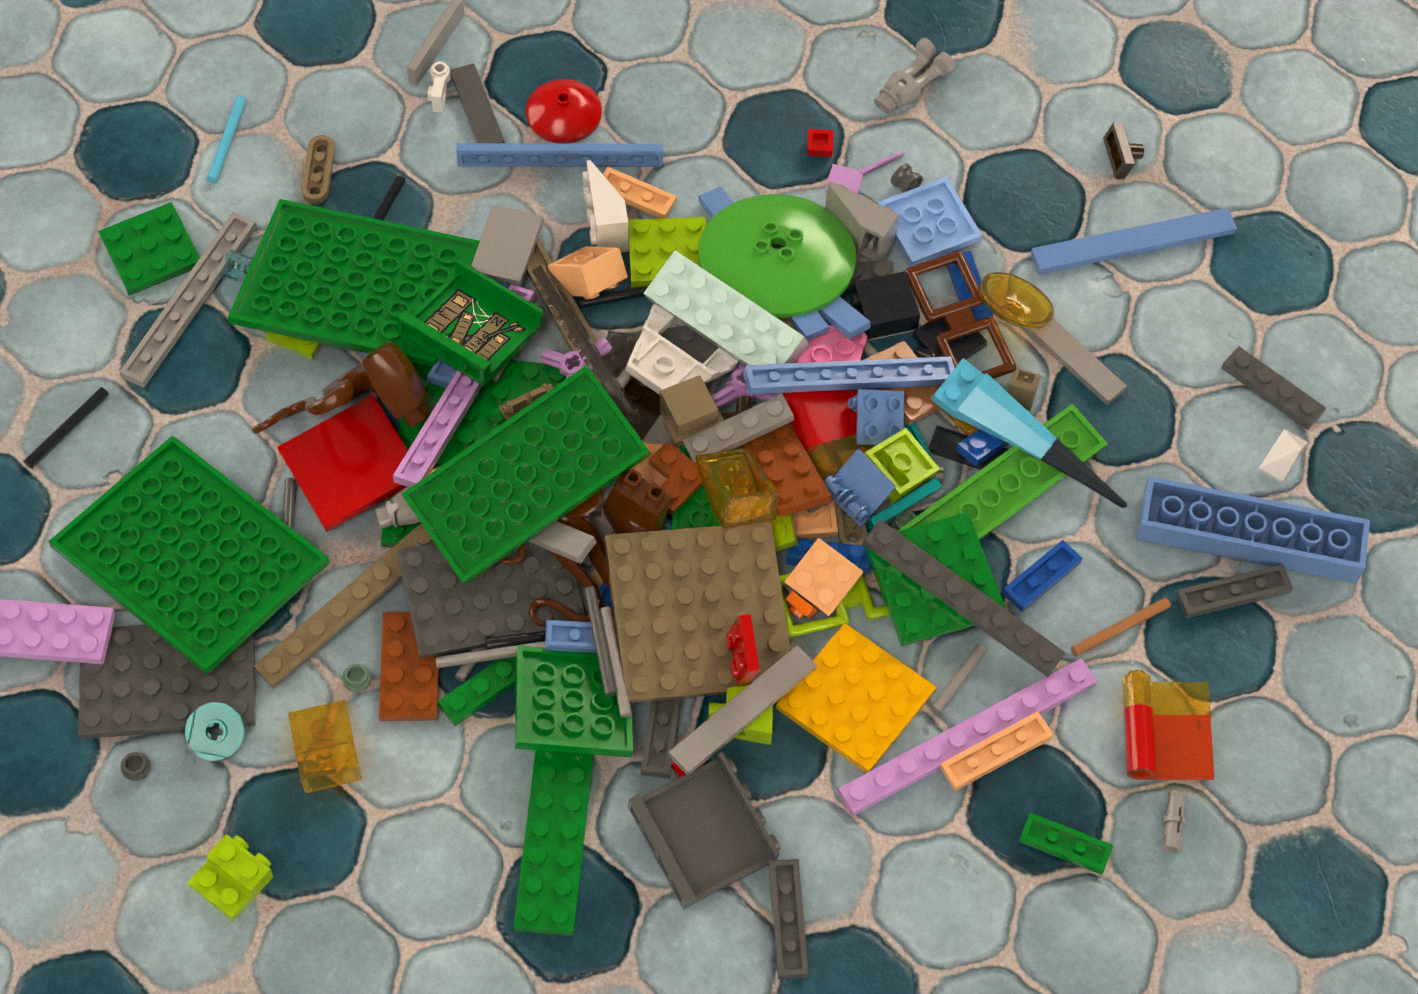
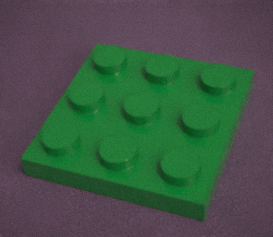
M172 202L98 231L129 296L191 271L200 259Z

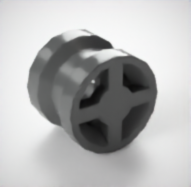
M905 163L894 172L890 182L893 186L900 187L901 192L904 193L919 187L923 177L919 173H914L912 167Z

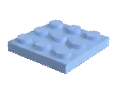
M947 176L877 203L883 207H889L899 214L895 240L910 266L944 256L978 243L982 239L981 232Z

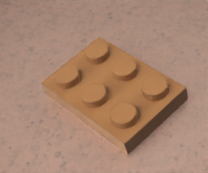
M902 341L864 360L918 357L907 343ZM940 385L878 388L879 390L904 391V422L907 426L942 409L931 400L932 396L940 388Z

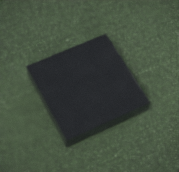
M942 318L920 326L913 331L912 337L921 347L935 352L938 357H943L936 342V336L949 330ZM979 332L950 341L949 345L959 364L963 358L966 360L985 348L988 341Z

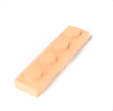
M1037 711L942 762L939 768L953 790L957 791L1051 740L1054 734Z

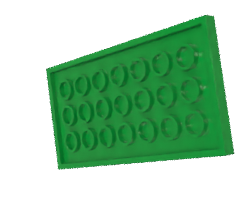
M585 365L404 491L401 495L461 582L466 585L649 457L651 453L595 375Z

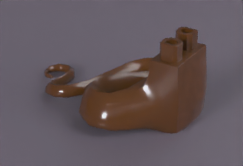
M388 341L368 354L362 363L324 387L322 390L324 397L318 400L315 397H309L284 407L262 423L251 428V431L254 434H258L277 422L303 411H307L312 415H322L347 404L370 390L380 397L395 419L402 416L409 428L422 422L431 410L424 401L428 393L412 362L398 345Z
M631 469L621 475L612 487L603 505L604 517L610 523L615 534L661 531L666 521L671 497L665 493L663 487L658 484L653 485L642 478L641 473ZM587 516L561 517L557 522L594 536L597 543L588 553V556L604 584L610 588L605 545L596 526ZM551 552L584 588L589 586L595 587L599 609L605 607L597 585L577 562ZM539 598L532 601L528 611L534 624L539 626H546V622L538 620L535 615V609L540 606H549L570 621L590 622L589 614H578L551 598Z

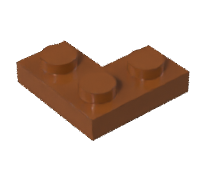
M668 441L649 459V465L667 478L661 487L671 497L668 513L672 516L709 479V474Z

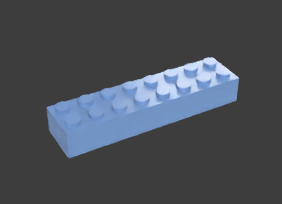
M1149 476L1143 491L1136 539L1267 566L1283 564L1286 570L1357 584L1365 569L1370 520Z

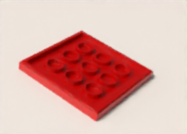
M373 394L277 447L326 532L407 487L395 483L393 474L408 450Z

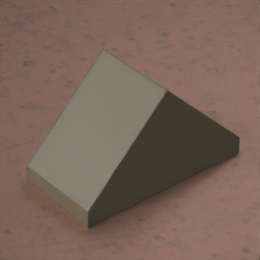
M1019 368L1012 374L1007 392L1026 410H1031L1041 375Z

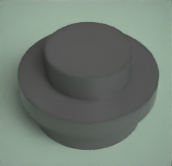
M131 752L123 758L120 768L126 779L138 781L148 775L151 764L145 754Z

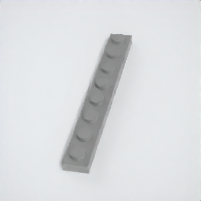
M232 212L119 371L121 378L145 388L257 227L254 221Z

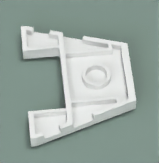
M654 304L627 363L626 372L660 395V390L698 375L701 376L704 383L710 382L734 370L737 367L738 360L721 348H718L703 364L661 336L673 323L674 316Z

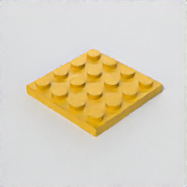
M843 624L813 660L817 664L816 669L784 695L776 704V709L860 770L868 773L874 769L936 692L937 687L852 627Z

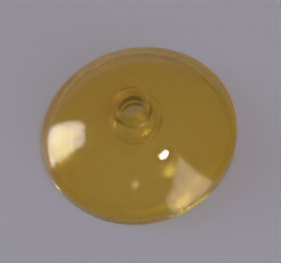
M994 272L986 275L980 283V293L987 307L999 319L1010 325L1027 329L1041 328L1047 326L1054 316L1053 306L1047 296L1036 286L1018 276Z

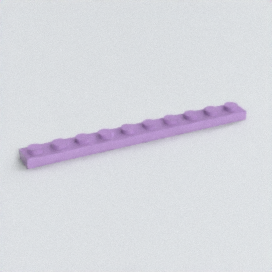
M512 284L509 285V290L515 291L527 301L533 303L535 300L534 291ZM459 371L455 373L393 474L395 483L410 488L430 474L482 388V385Z
M1081 658L1054 672L1049 677L1039 680L838 788L837 793L851 815L854 816L940 770L939 767L942 762L1038 711L1041 715L1096 685L1097 680Z

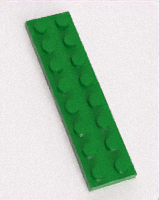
M535 750L514 931L574 936L594 755Z

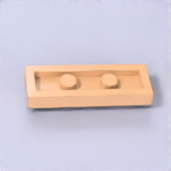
M607 167L603 173V176L625 200L626 205L654 217L667 218L677 202L676 195L610 167Z

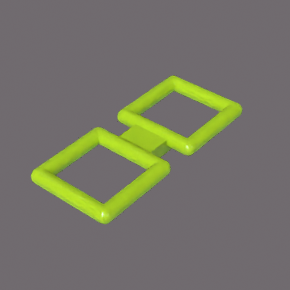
M790 574L779 576L789 637L848 624L850 619L847 610L860 606L863 607L865 616L869 620L890 616L886 605L874 607L865 577L862 575L835 609L837 616L794 625L782 589L783 586H787L784 581Z

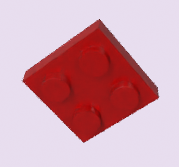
M751 614L739 615L729 629V632L726 633V646L728 650L732 651L733 660L730 661V672L732 678H736L737 686L749 685L760 671Z

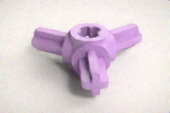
M603 337L584 352L580 349L579 351L562 354L546 349L541 355V362L559 369L561 375L566 376L567 379L585 365L593 373L594 369H596L594 364L612 350V346Z
M738 362L737 367L732 370L730 380L726 382V388L713 394L711 397L717 408L720 409L733 401L737 402V398L740 396H748L753 401L756 398L767 401L781 393L748 394L743 374L745 366Z

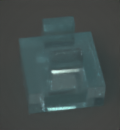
M231 249L226 253L223 276L243 283L253 257Z

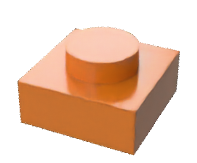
M791 591L785 599L792 604L789 610L801 619L807 616L813 620L819 610L794 591Z

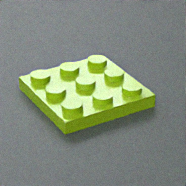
M706 217L628 220L631 288L649 286L674 250L699 266V242L706 227Z

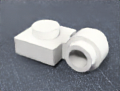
M436 62L430 68L433 86L428 88V101H432L433 112L443 113L447 94L446 85L450 81L451 74L447 64Z

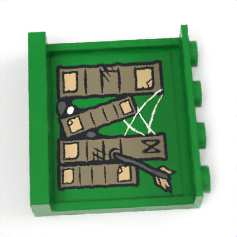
M457 259L455 261V273L412 314L404 310L397 316V331L401 337L484 387L543 328L544 310L535 303L522 298L515 291L500 285L493 278L478 272L471 265H467Z

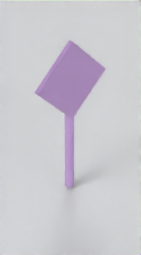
M902 151L895 153L862 170L832 164L825 192H827L828 182L832 181L858 194L865 173L903 156L904 153Z

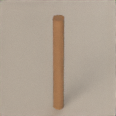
M1165 597L1073 645L1071 651L1077 657L1170 608L1171 604Z

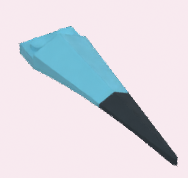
M964 358L932 396L931 400L951 416L1038 458L1119 507L1125 508L1127 506V503L992 377L987 373L984 375Z

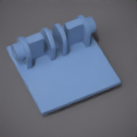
M857 389V395L848 400V407L857 412V444L878 445L903 430L904 391Z
M860 449L855 451L834 478L830 475L824 480L827 489L832 493V499L860 527H863L897 487Z

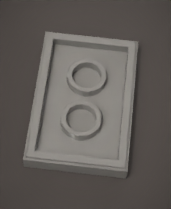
M493 205L471 266L495 281L521 286L544 223V217Z

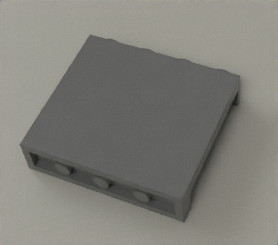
M723 752L718 753L717 759L696 769L689 776L684 775L643 797L638 794L628 801L627 807L683 910L768 866L770 860H777L779 856L780 845L773 834H768L764 827L766 821L762 812L758 808L754 809L750 802L752 796L745 783L740 784L735 775L737 774V769L731 758L726 759Z

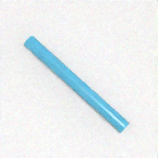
M237 96L207 176V181L210 183H216L247 101L243 96Z

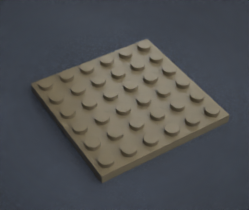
M771 522L604 536L616 636L624 683L630 703L727 694V688L736 687V678H732L730 672V661L733 660L732 651L728 650L726 646V633L729 632V629L739 615L751 614L760 671L749 685L791 651Z

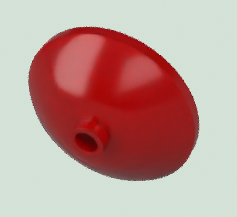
M570 79L553 80L539 86L530 95L526 104V119L532 131L546 141L559 144L574 143L585 139L596 130L602 116L601 102L594 90L582 82Z

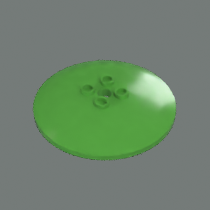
M765 194L744 198L719 211L703 230L699 242L698 260L701 268L776 318H791L821 310L833 303L844 293L855 272L856 248L846 226L836 215L823 206L796 196ZM775 244H779L784 247L781 249H775L772 246Z

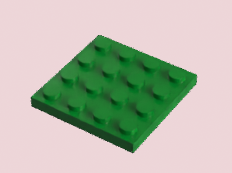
M968 512L897 531L1006 609ZM864 546L901 647L976 626Z
M517 645L515 654V749L618 757L632 756V715L626 718L620 717L616 694L605 696L597 653L549 651L542 647Z

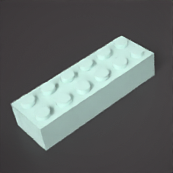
M674 250L644 292V295L651 303L661 307L674 316L676 320L716 347L721 348L744 366L796 363L809 345L802 334L676 250Z

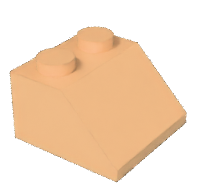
M585 246L547 265L549 271L572 296H582L584 299L598 297L600 291L615 288L619 285L618 282L628 277L620 248Z

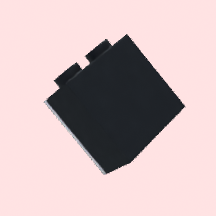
M905 271L854 282L853 293H850V302L854 309L856 308L859 313L871 321L870 329L865 331L868 341L912 332L918 328L920 313Z

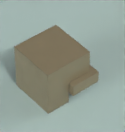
M700 375L660 390V412L665 420L664 427L676 448L684 445V439L724 421Z

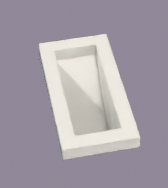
M1284 429L1258 471L1282 484L1308 442Z

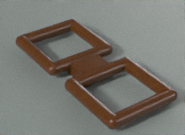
M961 251L911 266L905 270L910 287L925 319L928 322L944 319L949 331L938 334L936 342L943 357L951 356L954 368H956L958 362L949 342L987 329L1004 364L982 371L984 375L987 373L995 379L1012 373L1017 369V365L995 319L987 317L976 321L971 312V308L982 305L985 299ZM956 263L972 297L933 310L918 279V275Z

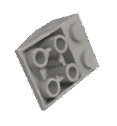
M829 181L825 208L836 215L849 230L855 243L856 254L868 261H884L895 244L899 214L889 207H883L871 201L866 196H860L848 190L847 187Z

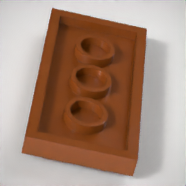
M790 423L740 446L778 518L831 503V494Z
M383 612L379 701L380 721H438L439 668L436 665V657L439 656L419 659L409 612Z

